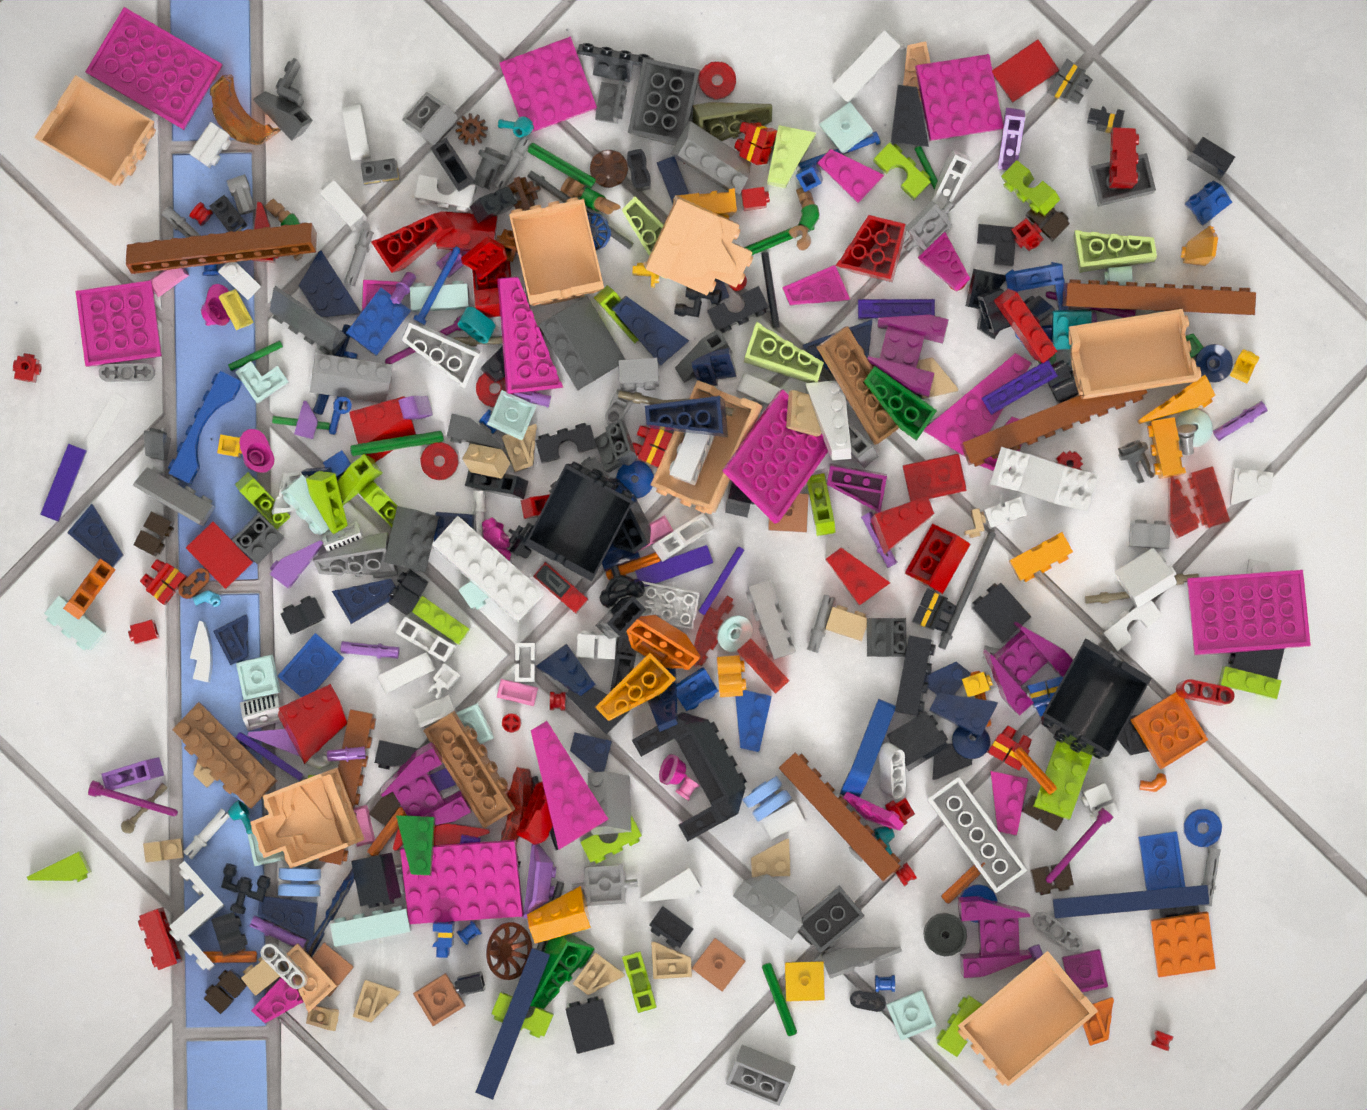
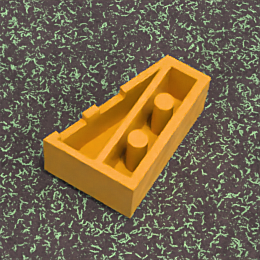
M735 188L729 189V192L717 193V191H711V193L678 195L727 219L737 212Z
M1175 417L1151 421L1150 426H1147L1148 436L1152 437L1153 441L1150 449L1151 455L1155 456L1156 463L1153 464L1155 475L1162 479L1185 474V467H1182L1181 457L1183 455L1179 449V436Z
M1063 532L1008 562L1018 580L1024 579L1027 582L1035 578L1034 573L1039 570L1044 573L1051 569L1052 566L1050 564L1056 561L1060 564L1068 560L1067 555L1073 553V550Z
M581 886L527 914L529 929L535 943L591 928L587 902Z

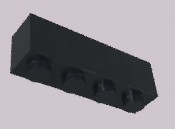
M909 635L895 707L896 712L916 716L920 715V712H924L925 701L922 700L924 693L927 694L929 687L926 677L927 674H931L932 663H930V658L934 656L936 645L933 644L934 641L931 639Z

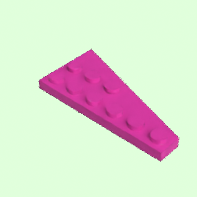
M498 278L506 393L564 388L549 356L550 353L540 329L535 322L534 314L528 305L527 297L519 278Z
M1015 353L929 424L923 432L965 457L960 444L988 433L1003 410L1001 409L991 415L981 398L1027 372L1032 363Z
M545 721L532 729L531 735L558 849L560 850L606 822L608 817L548 721Z

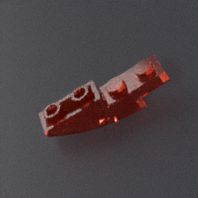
M728 595L717 611L709 607L699 626L694 647L700 654V659L693 665L696 668L698 665L702 666L708 658L705 654L708 650H713L718 644L716 639L718 635L712 631L713 629H719L723 623L721 618L724 613L729 614L734 607V604H732L734 599Z
M516 767L510 789L507 792V796L515 810L507 814V821L502 830L500 840H516V845L519 839L516 833L533 792L531 771L528 768Z

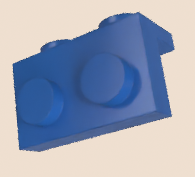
M1216 181L1207 183L1197 194L1190 196L1184 204L1192 211L1199 224L1203 226L1233 202L1223 186Z
M704 667L677 683V698L686 711L695 709L699 703L711 699L718 692L717 687Z

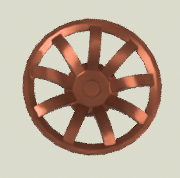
M515 922L503 923L492 932L486 948L487 963L492 973L500 979L513 980L520 977L532 949V941L528 931L522 925ZM509 927L516 928V932L511 938H509ZM504 928L505 935L501 939L496 934ZM522 932L525 937V940L518 943H513L517 940V938L520 936V933ZM527 945V955L515 951V949ZM491 956L494 959H498L497 963L494 966L491 961ZM513 956L525 959L522 967H520ZM502 963L505 968L504 975L497 971ZM509 963H511L516 969V973L512 975H509Z

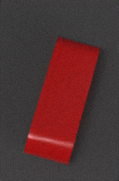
M1193 679L1179 682L1176 686V693L1179 697L1212 705H1227L1232 703L1235 698L1234 691L1229 687ZM1185 684L1190 687L1189 693L1184 689ZM1203 688L1208 691L1207 697L1202 693ZM1221 692H1224L1226 695L1225 701L1221 699Z

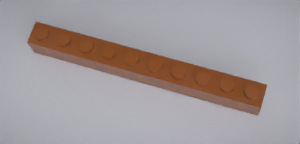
M304 222L296 225L264 227L254 230L246 229L237 232L228 231L220 234L211 233L187 238L154 240L144 243L136 242L127 245L126 266L131 274L315 253L317 232L312 223Z
M1069 279V283H1064L1062 306L1154 311L1183 309V312L1255 315L1256 292H1250L1251 288H1239V291H1232V287H1220V290H1213V286H1201V289H1194V285H1183L1182 288H1175V284H1164V288L1156 287L1157 283H1145V287L1138 286L1137 282H1126V286H1121L1117 281H1107V285H1101L1100 281L1088 280V284H1081V280Z
M1145 389L1088 399H1081L1083 395H1080L965 441L960 446L968 465L974 464L977 467L986 463L985 459L987 458L997 459L1001 447L1017 451L1021 449L1020 445L1027 443L1028 446L1038 442L1037 438L1045 436L1046 439L1056 435L1055 431L1062 429L1064 432L1073 428V424L1076 422L1084 424L1091 421V416L1097 414L1098 417L1108 414V410L1115 407L1118 410L1126 407V402L1131 400L1133 403L1144 399L1143 395L1148 392Z

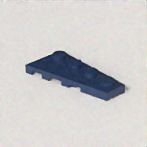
M624 296L612 307V310L652 357L657 358L659 365H663L690 341L627 296Z
M666 668L676 678V669ZM677 680L663 693L648 700L659 731L678 724Z

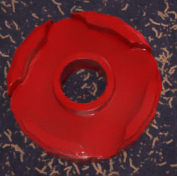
M710 62L700 71L699 87L708 98L715 100L724 99L734 91L736 74L727 63ZM714 76H721L723 79L722 84L714 85L712 83Z
M483 373L476 383V393L479 400L484 405L492 408L495 406L501 390L506 391L505 378L494 382ZM493 383L500 385V391L496 394L491 393L489 390L490 385Z
M443 442L428 445L420 458L423 472L434 480L450 478L456 472L459 464L455 449ZM437 456H442L445 459V463L441 467L434 464V459Z

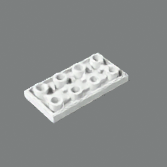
M643 582L651 586L645 587L644 595L636 598L646 609L641 616L656 615L674 627L693 630L700 592Z

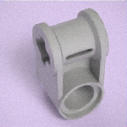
M619 389L614 394L605 414V422L608 426L614 423L608 419L611 413H616L619 419L623 420L633 404L631 400L618 398Z

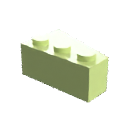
M778 126L767 185L787 187L816 137L815 132Z

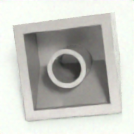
M426 92L402 121L434 146L459 117L446 104Z

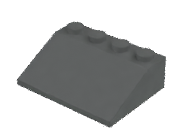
M643 58L628 133L675 146L691 118L700 69Z
M277 286L273 288L270 312L274 314L272 318L280 324L285 322L290 325L288 327L289 330L296 335L299 332L305 336L303 339L311 345L314 343L320 346L319 350L324 354L329 355L331 353L335 356L346 341L347 336L336 326Z
M588 296L538 324L577 391L618 367V360H625Z

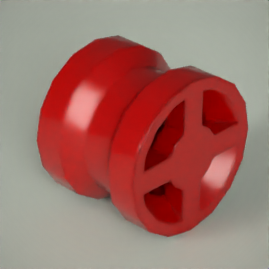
M200 202L191 211L189 217L196 219L198 224L203 226L210 219L213 211L206 209L204 204Z
M550 692V710L560 709L565 711L566 692H561L560 694Z
M507 714L502 719V727L507 732H516L521 727V719L516 714Z
M907 862L903 864L901 869L895 872L904 887L908 885L910 880L917 879Z
M1155 1030V1039L1151 1041V1045L1169 1051V1043L1173 1040L1174 1036Z

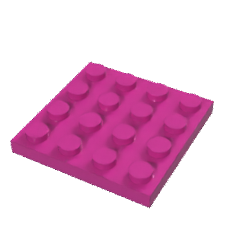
M571 36L499 63L519 117L529 118L534 125L531 133L597 109Z
M989 54L915 66L929 141L1003 129Z
M151 280L75 291L86 367L162 357Z

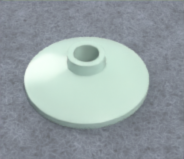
M1191 409L1184 411L1175 421L1177 428L1184 424L1197 425L1198 429L1194 432L1193 447L1202 446L1212 435V422L1209 416L1201 410Z
M740 615L726 619L718 630L717 638L719 645L729 652L743 649L752 637L753 628L751 622Z

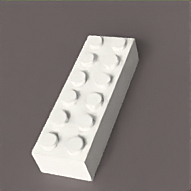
M459 516L453 520L432 544V547L517 623L523 619L544 595V592Z
M959 776L927 798L929 804L994 893L999 892L1027 871Z

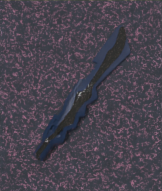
M353 868L343 880L342 885L332 899V904L326 911L325 919L306 945V952L311 958L325 935L326 927L335 918L345 896L355 881Z

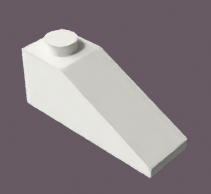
M951 149L931 199L939 208L942 209L949 201L953 202L972 164L968 156Z
M687 868L641 897L640 900L642 902L686 898L687 896L691 899L700 893L698 889L701 888V885L691 869Z

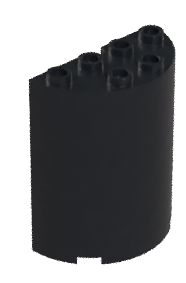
M574 461L572 464L568 463L563 468L525 546L551 560L561 563L564 567L592 582L634 502V494L621 487L618 480L612 477L609 479L604 477L603 472L593 468V470H590Z
M1085 638L1041 716V724L1054 735L1053 738L1056 741L1065 742L1070 745V749L1077 753L1082 751L1098 759L1108 757L1152 678L1128 663L1116 659L1113 654Z

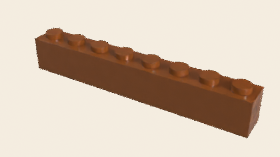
M350 709L342 749H345V747L358 748L365 746L366 759L348 760V762L346 760H339L338 771L354 810L355 805H359L361 794H358L359 786H363L365 775H362L363 767H367L369 756H366L367 748H371L373 737H370L371 729H375L377 719L374 718L372 713ZM343 848L320 857L318 861L343 865V862H347L349 851Z
M795 752L779 767L781 772L875 874L885 882L901 867L898 864L901 860L894 853L890 855L885 850L888 846L880 838L876 840L872 836L874 831L867 824L863 826L859 822L861 817L854 810L850 812L846 808L848 803L841 796L837 798L834 795L835 789L827 781L824 784L820 779L822 775L814 767L811 770L807 765L809 761L802 753L798 756Z

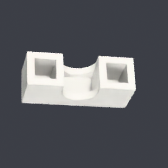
M419 175L415 199L419 200L418 203L423 205L435 203L437 207L448 209L449 206L456 207V211L467 213V210H471L469 206L474 203L477 189L475 185H469L460 192L455 187L452 194L443 195L438 191V178Z
M1151 600L1139 608L1134 603L1135 608L1131 611L1126 609L1118 616L1120 619L1117 622L1113 623L1111 621L1103 627L1105 631L1101 634L1115 651H1119L1133 640L1127 631V626L1132 620H1138L1145 628H1148L1163 616Z
M404 617L395 632L447 663L456 647L407 617Z

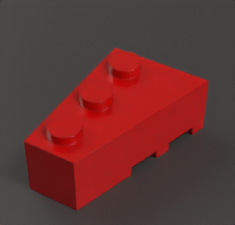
M1112 128L1109 188L1132 189L1138 182L1136 164H1138L1139 155L1136 153V145H1139V134H1136V128Z

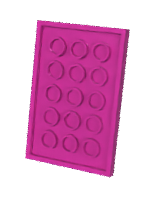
M124 7L85 72L185 130L223 64Z
M783 389L778 391L722 470L774 524L782 519L828 453L822 433L816 437L786 428L788 394Z
M1303 570L1187 578L1194 655L1311 646Z
M516 840L434 845L432 876L412 875L405 849H400L407 913L410 924L523 917Z

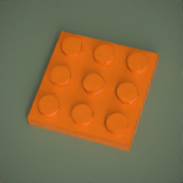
M1176 692L1131 719V722L1160 769L1165 768L1208 741L1184 698L1179 697Z
M1207 911L1150 920L1158 978L1216 969L1209 913Z

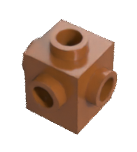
M504 229L501 236L497 235L496 241L504 245L507 261L513 262L518 253L513 231Z

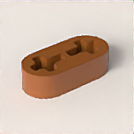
M203 568L196 569L180 584L178 589L180 596L186 599L194 597L209 583L210 573ZM205 572L206 575L204 577L206 580H200L198 583H195L198 579L197 574ZM192 584H194V586L190 590L192 593L190 595H184L183 592L185 590L183 587H189Z

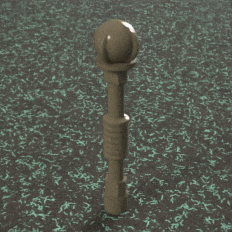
M162 783L155 791V794L148 798L147 801L154 802L168 787ZM140 807L141 809L134 817L132 816L130 820L123 821L121 823L122 831L128 834L132 833L134 827H136L137 820L144 812L148 811L147 808Z

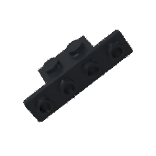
M590 43L579 44L577 54L595 57L593 75L626 82L631 80L633 65L642 66L643 58L654 60V58L647 54L636 55L631 54L627 50L615 51L610 47L599 48L594 47Z

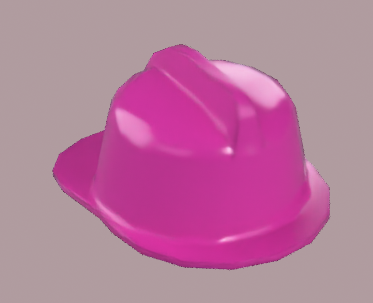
M214 284L209 288L206 301L202 305L201 315L207 326H224L229 323L230 318L219 299L221 294L229 292V290L221 284Z
M248 429L243 432L239 445L243 454L244 464L255 472L263 473L269 471L273 467L275 459L265 435L256 429Z
M668 755L660 767V782L665 785L681 783L683 778L687 777L685 774L686 764L678 756Z

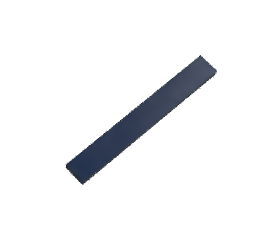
M672 156L657 162L672 204L675 195L689 194L675 157ZM715 278L716 285L712 292L716 289L722 290L721 301L730 298L724 282Z
M1208 885L1053 899L1055 919L1209 904Z
M532 947L475 1093L492 1100L494 1099L550 954Z

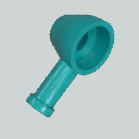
M519 117L516 122L503 119L498 121V128L513 129L514 135L519 138L529 135L534 129L532 121L527 117Z
M237 800L228 810V814L233 821L242 820L246 833L248 835L252 834L251 821L248 817L250 815L249 810L243 802Z
M886 826L874 829L876 838H880L888 846L885 850L891 855L892 850L889 842L895 838L893 829H889Z

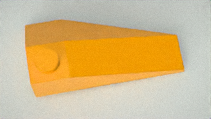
M1208 226L1189 240L1185 246H1182L1180 257L1183 258V263L1206 266L1216 257L1218 236L1215 233L1214 227Z

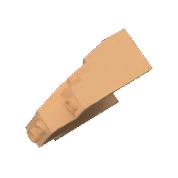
M675 195V202L647 262L643 264L645 269L705 295H708L709 291L712 292L716 285L715 278L737 287L744 280L745 274L743 272L745 267H749L753 260L751 250L732 242L740 234L741 229H738L740 225Z
M338 768L262 796L264 806L268 810L269 815L250 822L252 832L258 841L259 851L263 854V857L265 858L283 851L285 861L290 869L365 840Z

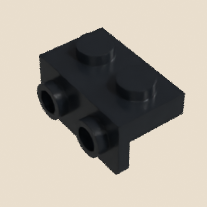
M662 906L649 924L652 927L650 931L658 937L663 935L667 938L666 943L674 949L676 946L681 948L694 929L664 906Z

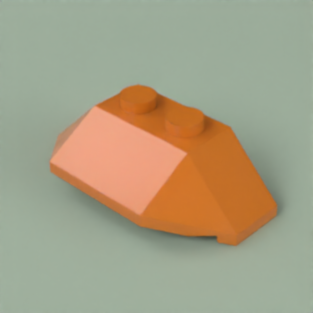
M656 615L640 616L626 630L632 649L645 657L651 653L665 668L689 670L700 659V654L688 636Z

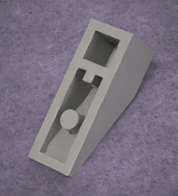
M848 421L851 455L863 468H866L878 457V454L873 446Z

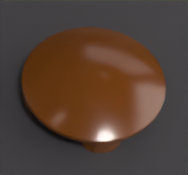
M603 150L592 158L590 173L596 179L598 185L612 188L620 185L625 180L628 173V164L621 153L615 150Z

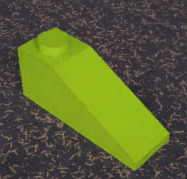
M607 285L594 299L635 344L638 339L612 310V307L621 298Z
M318 471L306 478L310 497L330 531L335 534L347 527L348 524L335 473Z
M825 473L812 475L807 481L816 535L836 533Z
M79 851L27 876V880H77V882L88 878L87 874L91 870L82 851Z

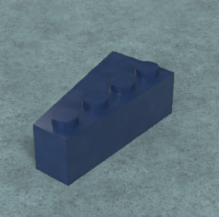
M721 396L645 406L646 425L650 428L728 437L725 400Z

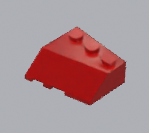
M868 215L835 266L856 274L893 283L907 231L905 229L906 224Z
M403 396L350 411L349 414L358 444L416 435L412 419H403L398 400L406 397ZM393 450L365 455L377 462Z
M331 684L280 707L278 711V717L304 765L315 753L322 749V746L347 725L340 700Z

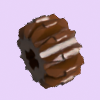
M469 113L468 120L465 116H462L461 118L464 123L457 122V125L461 127L456 129V133L460 134L458 139L463 140L465 138L464 145L471 141V145L475 146V140L481 144L480 136L483 138L487 137L483 133L488 130L487 126H483L486 123L485 119L479 121L480 115L478 114L473 119L472 113ZM470 126H474V129H477L476 131L474 130L473 134H470L467 130L470 129Z

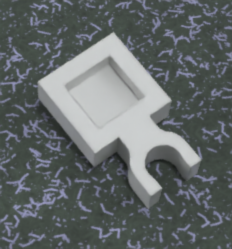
M444 663L433 677L436 684L432 685L427 691L431 694L433 690L437 689L438 693L435 695V698L439 699L442 695V690L446 688L449 691L460 675Z

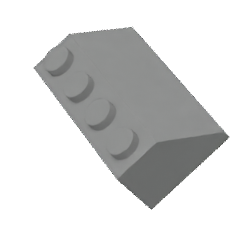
M691 121L688 122L670 153L728 192L729 189L735 188V194L739 195L749 178L750 161L739 156V152Z
M316 353L310 392L382 403L387 399L392 365Z
M154 466L152 469L146 467L132 486L201 526L206 524L215 508L211 504L212 500L204 495L201 498L196 496V491L188 486L185 489L178 485L180 481L171 476L168 479L162 476L163 471Z

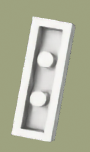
M684 432V440L677 448V457L675 461H672L669 471L672 477L695 486L715 436Z

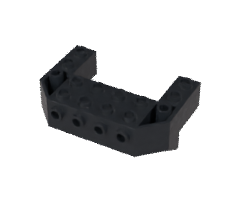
M681 712L678 714L677 725L659 731L658 726L632 739V742L641 757L673 739L676 740L712 805L678 824L688 842L739 813L746 789L744 784L747 781L743 773L738 774L735 769L738 764L733 755L728 756L726 752L728 746L724 739L720 740L716 733L719 730L715 722L710 723L708 719Z

